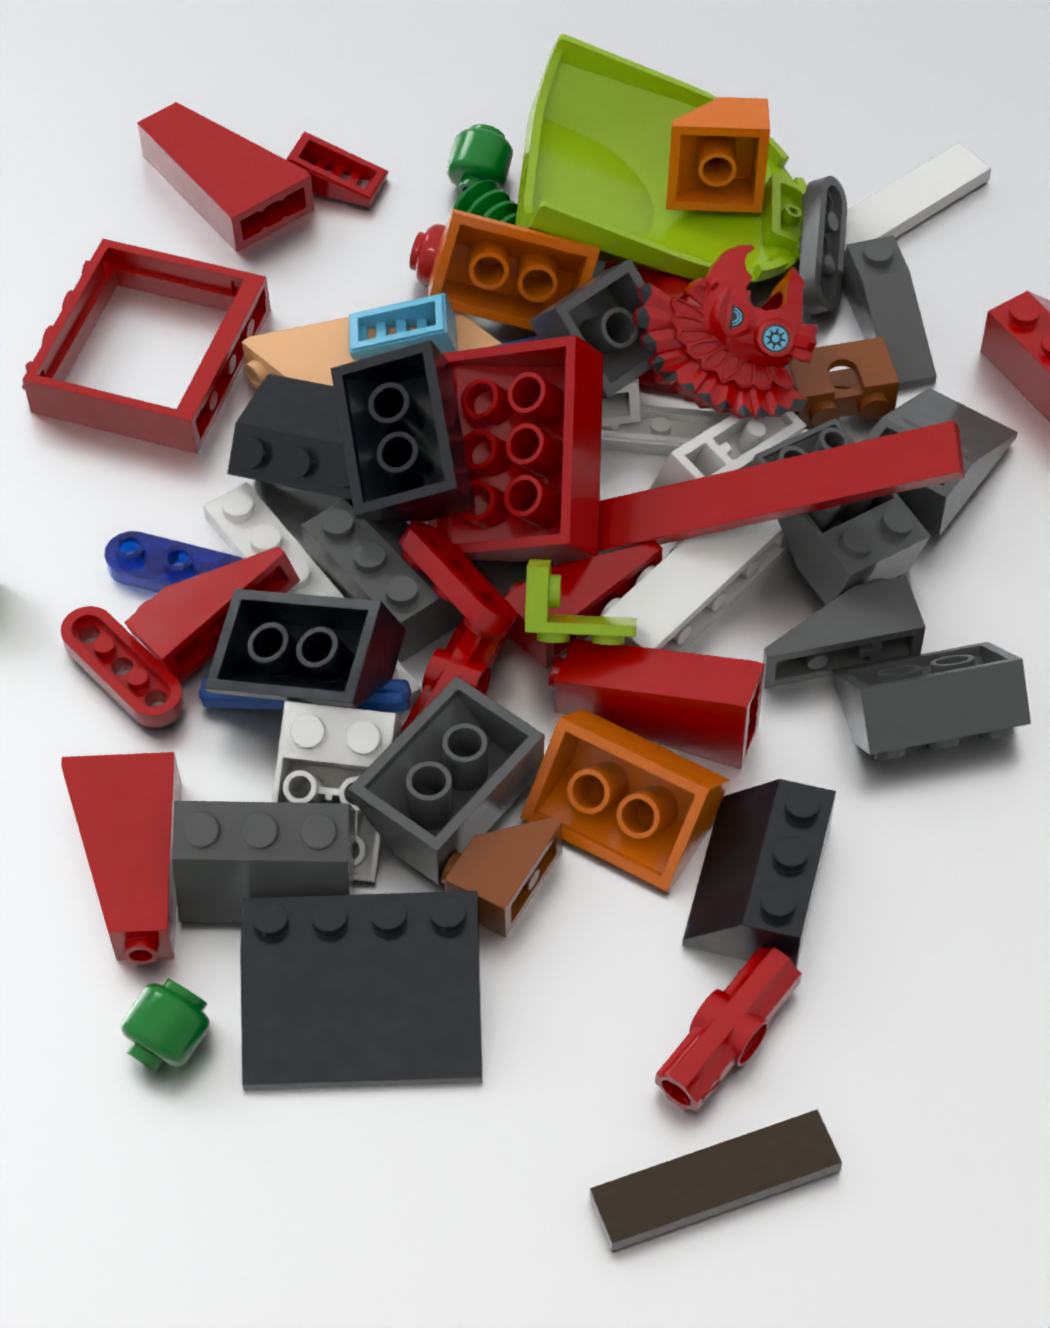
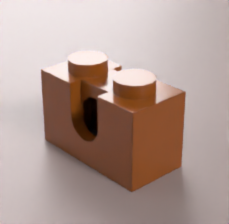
M883 337L816 347L812 352L810 364L792 359L788 365L784 366L793 377V388L808 399L802 411H793L807 425L805 429L815 428L834 418L838 421L840 417L858 415L860 420H876L890 413L896 407L899 379ZM837 366L849 367V369L830 371Z

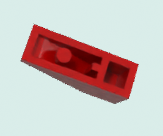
M651 542L551 567V574L561 575L560 608L550 607V614L600 616L603 609L612 599L617 597L621 599L635 586L638 577L647 567L651 565L656 567L662 561L663 547L656 542ZM526 581L514 584L504 596L518 615L511 626L509 637L546 669L554 664L557 657H563L568 652L573 639L584 640L589 636L570 634V641L564 643L538 641L537 633L525 632Z
M278 546L166 586L153 598L142 603L136 612L124 623L133 637L159 660L182 685L214 657L235 589L287 593L300 579L286 553Z

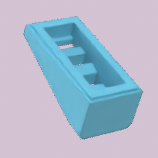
M445 293L349 314V348L352 359H365L429 340L435 344L441 353L458 351L456 317ZM396 327V333L389 335V328ZM410 327H417V329L410 330ZM369 328H376V338L368 339Z

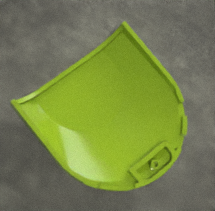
M560 34L549 54L528 116L515 225L600 247L597 260L620 264L631 259L636 268L694 280L705 278L711 265L728 249L739 245H752L755 249L749 252L745 259L746 269L752 276L750 281L752 283L777 276L792 267L800 259L799 239L802 236L804 215L802 198L807 185L803 178L795 177L794 180L784 167L789 156L770 137L762 213L666 210L672 121L717 97L688 83L566 34Z

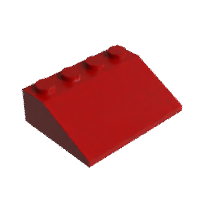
M576 335L442 353L449 361L476 508L430 520L428 525L443 533L468 560L529 562V559L552 560L551 562H562L598 556L604 354Z

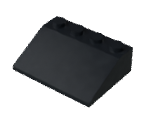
M477 891L242 898L240 965L243 1090L482 1083L480 927Z

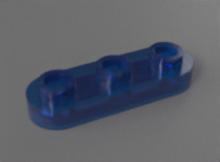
M127 531L116 535L108 542L104 551L109 575L116 582L155 593L160 592L166 586L244 559L239 556L139 531ZM178 562L183 563V565L181 566H173L175 563Z

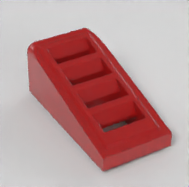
M305 131L286 159L305 169L311 175L314 194L368 208L389 171ZM344 174L350 177L347 181L343 178H340L341 175ZM360 179L369 181L365 189L357 186Z

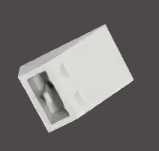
M285 701L272 802L349 803L356 810L354 880L376 883L384 840L350 798L348 788L401 734L404 720L396 713Z

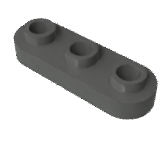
M833 176L810 181L802 198L804 215L802 236L799 239V275L805 282L803 307H806L814 315L836 310L841 301L847 199L842 185Z

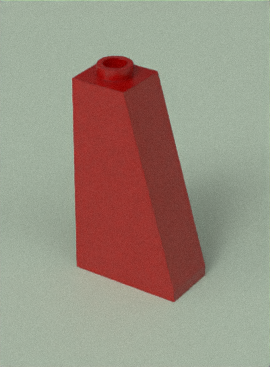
M177 102L137 122L143 157L236 252L315 210L311 175L305 169Z
M573 639L566 657L556 658L550 672L548 687L554 689L555 712L566 715L585 709L653 743L741 770L759 726L765 664L752 660L629 645H600L589 640Z
M175 752L62 757L61 768L116 960H127L135 964H149L157 959L175 958L177 899L172 848L174 801H181V778Z

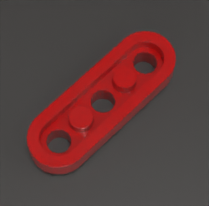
M411 521L399 539V544L404 550L403 558L414 568L423 571L433 581L434 585L432 588L440 598L456 606L465 616L463 623L470 631L485 639H490L492 635L504 637L518 617L515 609L443 533L426 523Z
M86 606L72 611L65 617L60 631L66 652L138 723L153 728L163 727L171 724L181 715L184 709V697L179 680L110 613L99 607ZM89 638H96V639L94 640V642H91V643H85V642H84V641H86V640L89 639ZM121 670H130L125 675H117ZM163 702L161 705L151 706L153 703Z

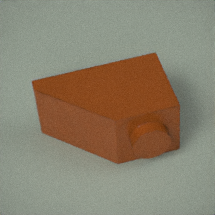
M549 817L473 836L462 854L455 852L445 865L441 877L442 883L445 884V892L477 891L479 925L507 937L562 852V821Z

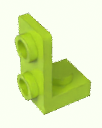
M529 559L526 576L525 632L537 633L538 641L548 643L569 642L570 634L592 635V643L600 645L625 644V637H636L637 618L550 614V607L560 608L561 575L551 574L552 560Z

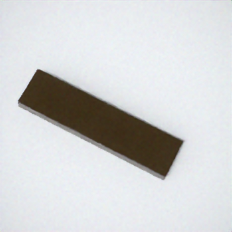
M816 1109L590 1188V1199L610 1249L613 1252L841 1171L842 1161L820 1113Z

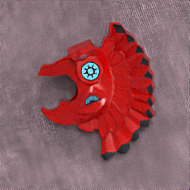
M739 245L722 253L711 265L705 278H698L689 283L683 291V294L686 295L684 300L678 297L670 298L652 283L639 286L638 293L642 306L637 308L632 316L635 326L644 329V333L640 336V343L646 349L653 352V355L646 364L654 372L655 384L668 385L671 393L681 395L685 401L695 402L700 409L712 408L719 414L731 413L739 419L751 417L761 420L767 416L781 417L786 412L802 411L808 399L793 388V377L784 366L788 365L792 359L810 364L812 352L817 344L815 336L818 327L817 325L802 324L805 282L795 267H791L784 278L776 285L767 302L760 307L753 306L748 300L746 293L752 276L746 269L745 259L747 254L755 249L752 245Z

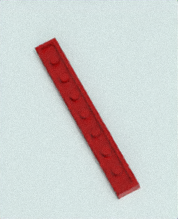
M954 420L601 500L599 502L598 555L651 542H656L659 545L963 479L965 478L959 427ZM578 560L562 561V562H551V563L554 564L555 566H557V565H562V564H566V563H570V562H574V561H578Z

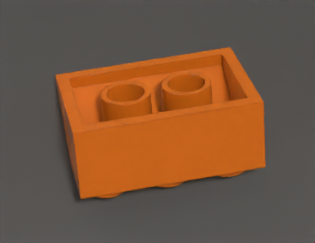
M453 209L441 235L429 278L428 296L445 293L453 311L534 331L528 320L592 278L600 247Z
M582 709L559 717L520 818L527 822L554 817L562 821L563 840L668 892L672 889L709 832L730 780Z

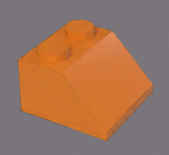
M718 97L672 121L666 210L762 213L770 138L768 99Z

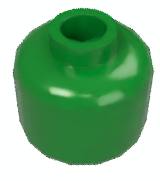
M486 124L473 125L470 129L463 130L456 135L447 166V175L451 182L458 187L461 194L471 185L484 180L494 181L497 189H503L512 161L513 149L509 141L505 139L504 133L499 129Z
M169 978L164 985L158 983L147 984L120 1025L123 1035L132 1042L126 1053L156 1072L163 1062L177 1068L184 1066L209 1030L210 1020L203 1012L207 1003Z

